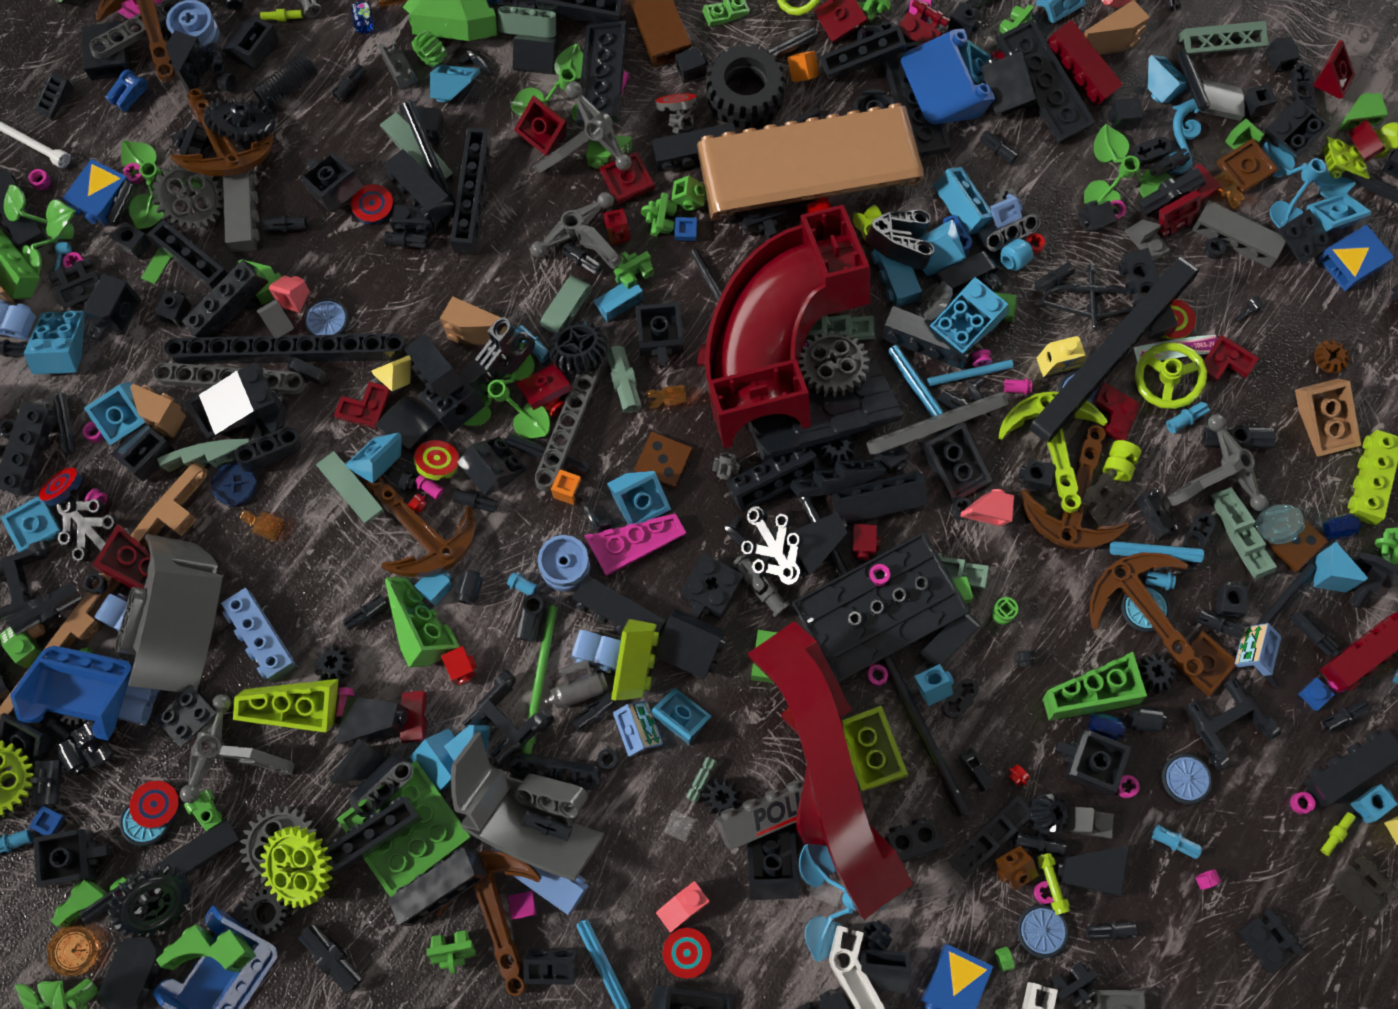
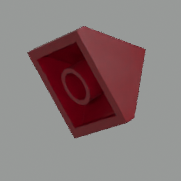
M1343 40L1338 41L1313 84L1314 87L1339 99L1345 97L1355 77Z
M534 95L514 131L546 156L566 136L567 121Z

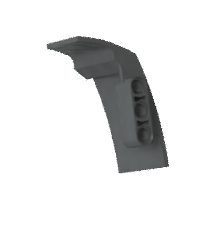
M146 534L145 539L151 554L147 580L144 589L137 587L131 589L117 636L115 650L117 653L136 655L128 683L129 686L184 692L191 685L198 691L216 616L222 576L221 574H216L218 565L213 557L196 543Z
M480 732L475 733L452 763L451 793L454 809L458 813L467 815L461 823L463 830L520 861L573 881L577 879L604 838V833L574 823V818L578 815L588 798L583 788L536 774H527L523 781L506 776L503 770L497 769L490 764ZM528 810L545 818L550 816L556 822L572 826L573 829L569 840L566 842L549 834L544 836L541 834V831L521 825L525 812Z

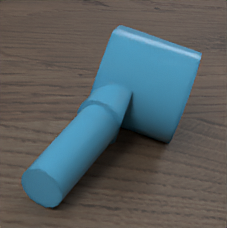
M60 242L55 245L57 254L54 267L55 272L57 269H60L64 255L72 252V247L67 242Z

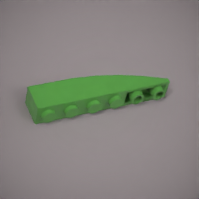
M0 228V284L12 299L32 298L40 277Z

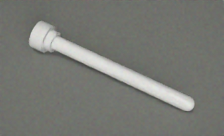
M0 121V131L50 157L54 165L59 168H65L69 164V153L61 149L53 150Z

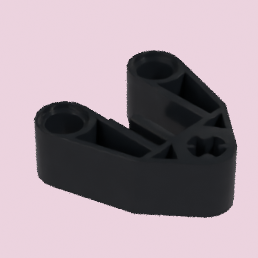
M924 210L890 211L872 221L866 241L886 258L918 270H923L927 267L933 255L934 247L928 241L919 240V238H922L931 217Z

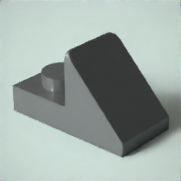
M1141 220L1125 230L1139 250L1149 248L1154 262L1170 251L1157 234L1161 228L1160 224Z
M277 300L257 310L275 339L294 329Z
M1065 807L1069 809L1067 816L1070 819L1066 821L1067 828L1062 831L1105 839L1112 838L1114 814L1094 811V808Z

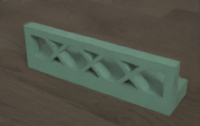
M1266 21L1187 28L1178 35L1179 43H1184L1188 55L1262 48L1269 45ZM1261 34V42H1254L1249 36H1259ZM1229 38H1243L1240 44H1234L1229 40ZM1209 40H1223L1220 46H1214L1209 42ZM1201 41L1203 43L1200 48L1191 49V42Z

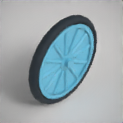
M1144 585L1168 619L1170 616V605L1167 597L1159 589L1150 585ZM1125 594L1122 599L1121 610L1126 622L1136 630L1154 632L1153 627Z
M128 804L121 814L119 826L123 837L129 843L137 846H149L157 843L167 834L171 823L161 829L142 828L132 819Z

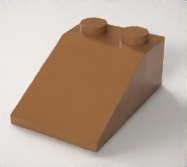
M1132 0L1087 29L1084 36L1099 55L1123 52L1130 47H1136L1140 43V37L1146 30V24L1150 17Z
M453 296L440 317L447 338L458 344L461 342L465 345H486L490 340L489 328L495 321L500 319V317ZM507 326L502 328L500 335L506 332ZM515 333L506 344H508L511 341V339L515 336Z
M1334 379L1295 389L1299 413L1316 456L1319 457L1361 446L1349 380Z

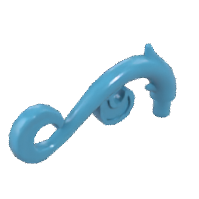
M1194 99L1172 107V109L1177 110L1173 119L1174 136L1180 148L1187 149V152L1183 154L1185 155L1188 152L1190 154V160L1185 165H1178L1175 170L1169 171L1174 175H1183L1192 166L1191 153L1185 139H1195L1200 134L1201 124L1193 119L1188 120L1185 123V127L1189 129H1185L1183 127V120L1189 112L1194 111V113L1200 111Z

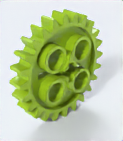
M1 740L0 759H3V763L0 766V816L3 818L5 816L4 810L8 809L14 813L13 805L22 806L23 803L20 798H29V794L25 789L33 788V784H30L28 780L34 778V774L27 773L33 769L32 764H26L30 760L27 755L21 757L23 754L22 749L19 748L14 752V744L11 743L5 748V743ZM8 767H12V770L6 771ZM16 778L13 786H3L6 779Z
M289 826L276 831L274 836L268 838L270 843L263 846L267 852L261 854L265 862L260 864V866L266 868V872L262 873L261 876L268 877L265 886L271 885L270 894L277 893V901L284 899L285 906L292 904L293 908L299 906L303 908L317 902L319 898L325 895L323 891L329 889V885L326 882L332 880V877L327 874L328 871L333 870L332 866L327 865V862L332 857L325 856L324 854L328 847L321 848L320 845L323 839L315 840L316 832L308 834L307 827L300 829V826Z

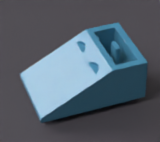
M974 277L930 327L964 354L1000 323L1009 313L1008 303Z
M83 311L46 312L40 314L24 351L25 359L32 374L77 372L82 359L85 313Z

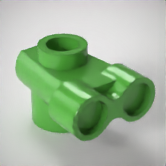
M210 789L202 791L195 803L184 804L189 815L193 814L205 831L222 822V814L213 803L215 797ZM210 813V818L206 821V816Z

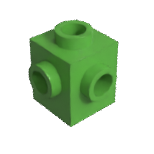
M689 175L674 181L671 199L673 202L689 211L704 205L706 199L704 184Z

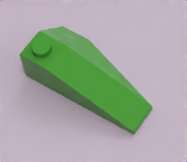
M387 577L385 579L400 649L409 668L430 666L442 660L441 655L459 648L452 630L447 624L442 625L436 618V611L433 608L429 610L423 603V596L407 577Z

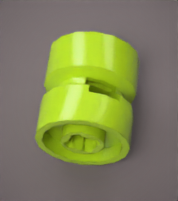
M1114 441L1109 452L1110 457L1105 462L1103 473L1116 481H1130L1135 471L1134 465L1138 463L1141 449L1128 441Z

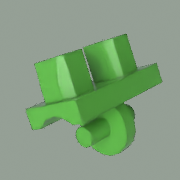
M890 0L857 2L868 19V24L873 23L877 13L881 14L882 11H889L891 7Z
M1028 4L1024 9L1016 5L1010 15L1014 22L1004 19L1000 24L999 32L1003 34L1033 19L1031 12L1034 10V7Z
M662 192L661 199L656 200V204L654 201H649V204L641 209V214L646 217V222H652L650 235L655 237L659 233L670 234L674 228V221L665 219V214L674 216L677 203L668 200L667 193Z
M626 251L622 252L621 264L618 266L619 268L614 270L615 280L618 285L622 283L627 289L637 284V279L634 275L639 272L644 279L654 274L651 258L647 251L639 256L636 253L629 256Z
M1398 527L1387 528L1383 533V538L1376 539L1375 546L1382 549L1381 555L1383 559L1398 566Z
M466 930L454 933L455 943L448 945L445 935L432 936L431 946L427 948V956L430 957L431 964H439L440 969L449 968L450 974L453 975L457 973V966L465 965V958L476 957L474 945Z

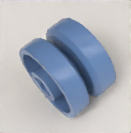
M185 0L177 3L168 12L166 24L171 35L176 30L197 37L205 53L208 52L209 44L218 43L220 36L218 25L213 19L210 9L204 3L197 0Z
M560 535L552 537L539 550L538 565L541 575L547 585L556 591L568 592L576 590L585 576L590 574L591 566L587 549L581 541L573 536Z

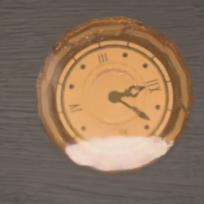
M69 926L60 929L52 936L48 943V965L54 972L62 976H77L85 973L93 966L98 956L99 946L96 936L91 930L83 926Z

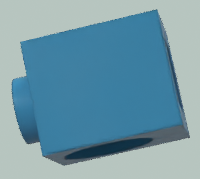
M447 571L422 577L415 585L416 589L434 606L454 586L450 581L452 576Z
M940 664L914 676L918 690L928 706L953 695L951 686L954 684L953 678L949 671L944 672Z
M1382 784L1371 787L1350 803L1366 824L1377 821L1398 805L1391 791L1383 787ZM1373 797L1376 798L1379 803L1378 808H1376L1373 805Z

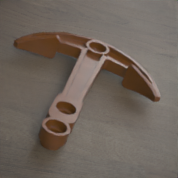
M102 0L97 10L96 20L101 22L110 14L122 8L121 3L129 0ZM136 0L150 41L149 48L157 75L160 80L170 82L175 77V71L166 49V41L163 39L155 1Z
M191 89L187 95L188 104L192 107V111L199 124L203 126L218 157L203 159L202 154L171 155V160L189 171L207 176L237 175L260 165L272 149L273 134L252 142L251 149L237 152L229 139L218 136V133H213L204 122V110L206 105L210 106L209 102L205 100L204 93L200 89Z
M1091 426L1086 432V440L1082 445L1077 463L1078 470L1075 476L1078 486L1077 495L1081 498V504L1076 512L1068 513L1064 511L1061 521L1045 514L1047 509L1036 502L1026 489L1021 490L1024 511L1036 530L1054 544L1065 548L1094 549L1109 544L1117 539L1129 526L1128 522H1124L1115 526H1101L1097 530L1081 527L1093 471L1097 467L1102 450L1101 442L1106 435L1105 430L1101 426ZM1091 434H1095L1098 437V439H1093L1091 437ZM1085 454H1090L1092 459L1086 458ZM1067 503L1068 506L1074 507L1073 503ZM1067 534L1070 539L1064 540L1062 535Z
M382 477L375 481L377 483L365 481L367 491L373 494L375 500L388 513L393 514L429 553L417 560L415 556H410L397 561L383 562L382 569L405 577H428L447 571L455 566L471 548L475 534V518L470 506L466 507L464 517L457 526V533L450 540L446 541L403 502V498L390 485L384 484Z
M1141 552L1123 557L1109 566L1096 582L1090 600L1089 613L1093 630L1098 629L1101 614L1110 600L1108 598L1117 589H1121L1162 638L1163 645L1176 662L1183 665V670L1188 676L1196 677L1204 669L1203 662L1199 658L1194 657V650L1182 634L1174 629L1138 578V575L1151 569L1153 572L1167 569L1186 570L1188 565L1170 555ZM1123 570L1125 576L1119 577L1116 571ZM1174 645H1181L1182 652H1176ZM1195 664L1197 670L1195 672L1190 671L1188 665Z
M484 850L478 853L488 877L473 887L495 946L494 953L501 975L506 979V990L510 995L518 996L526 991L528 984H524L523 966L516 944L512 942L494 879V873L505 871V875L521 876L535 882H540L542 877L532 865L500 850ZM449 903L438 909L436 916L441 917ZM509 955L512 956L514 963L509 961ZM517 979L521 982V987L517 986Z

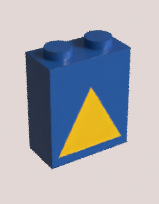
M91 159L62 199L68 207L76 210L75 215L81 214L92 224L96 225V223L106 226L110 221L106 219V216L114 203L113 198L117 196L124 180L129 183L131 182L127 176Z
M1365 225L1327 248L1318 260L1346 292L1385 268L1394 257L1390 250L1378 239L1376 233Z
M945 944L939 954L921 1001L927 1003L926 1009H977L993 966Z

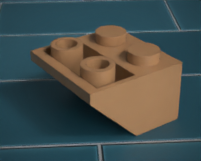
M132 384L130 388L138 415L155 432L174 439L186 418V415L181 411V406L174 403V399L165 393L158 395L154 393L155 391L146 385L140 387Z

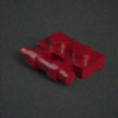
M914 0L912 6L917 9V12L913 15L908 11L900 23V28L904 35L915 42L920 41L922 45L941 36L943 33L937 30L939 24L947 27L950 20L941 11H935L930 8L927 2ZM924 14L933 19L930 25L921 20Z
M1195 190L1159 210V224L1162 229L1158 231V235L1161 238L1166 235H1173L1177 232V229L1191 225L1193 220L1199 217L1197 212L1200 211L1201 194Z

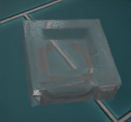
M673 810L663 833L686 842L695 819Z

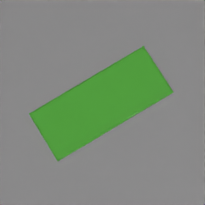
M158 249L141 279L155 284L170 257Z

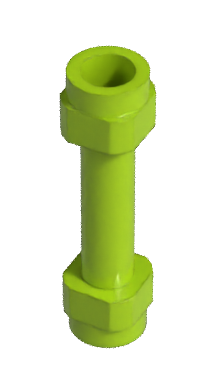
M1051 853L1038 856L1037 863L1039 869L1044 870L1054 900L1051 905L1055 914L1069 912L1070 905L1068 899L1063 898L1053 869V865H1056L1054 857L1052 858Z

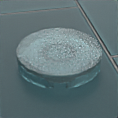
M1286 504L1266 508L1256 519V529L1262 539L1269 540L1270 543L1274 544L1295 540L1298 534L1303 532L1305 526L1301 511L1294 506Z

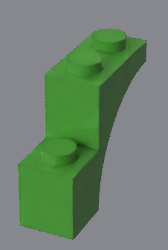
M122 877L116 880L109 891H112L119 886V883H123L128 879ZM83 880V882H79L72 889V895L69 899L57 907L51 922L57 927L68 928L72 922L80 917L79 914L82 910L106 895L107 892L93 881ZM134 907V913L139 907Z
M194 925L187 928L174 944L167 946L163 950V954L156 961L160 967L174 971L178 966L189 960L199 957H212L225 970L238 973L257 955L239 932L229 929L220 934L215 941L207 928Z

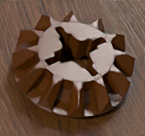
M1325 340L1319 344L1314 352V359L1318 367L1328 373H1339L1345 370L1351 358L1349 357V350L1343 347L1344 343L1339 344L1335 340ZM1337 352L1336 358L1328 361L1331 353Z

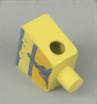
M1075 336L1049 343L1038 355L1037 361L1043 378L1080 369L1085 362L1086 355L1080 338Z

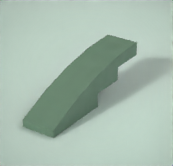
M395 112L381 123L380 127L400 150L404 149L431 177L410 125ZM435 153L444 177L447 180L453 175V172Z
M850 314L832 317L826 315L816 321L805 341H814V335L821 338L823 331L828 336L831 330L834 331L835 335L842 331L843 337L850 333L851 340L858 338V340L875 339V318L873 315L851 318Z
M227 439L201 443L176 450L157 458L159 465L167 472H171L184 465L189 467L196 462L201 465L210 463L213 467L218 468L235 460L236 449L250 442V440Z
M334 451L316 464L365 525H368L385 512Z
M1228 488L1212 494L1210 498L1231 542L1253 578L1257 579L1275 572L1277 566L1266 552V543L1254 527L1256 521L1234 490Z
M937 553L952 579L966 576L970 588L986 590L989 566L966 563L963 559L942 557V554Z

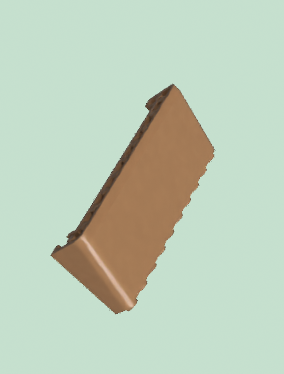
M895 103L885 109L873 107L868 109V112L860 113L859 110H854L844 116L831 114L826 117L827 119L818 120V117H813L803 123L790 121L785 123V126L780 127L772 124L765 126L762 130L749 128L739 134L726 132L721 137L714 138L713 135L702 137L701 141L697 144L711 221L722 219L721 216L726 215L727 212L728 216L735 212L897 184L903 186L906 182L907 187L918 185L924 178V172L906 106H901V103Z

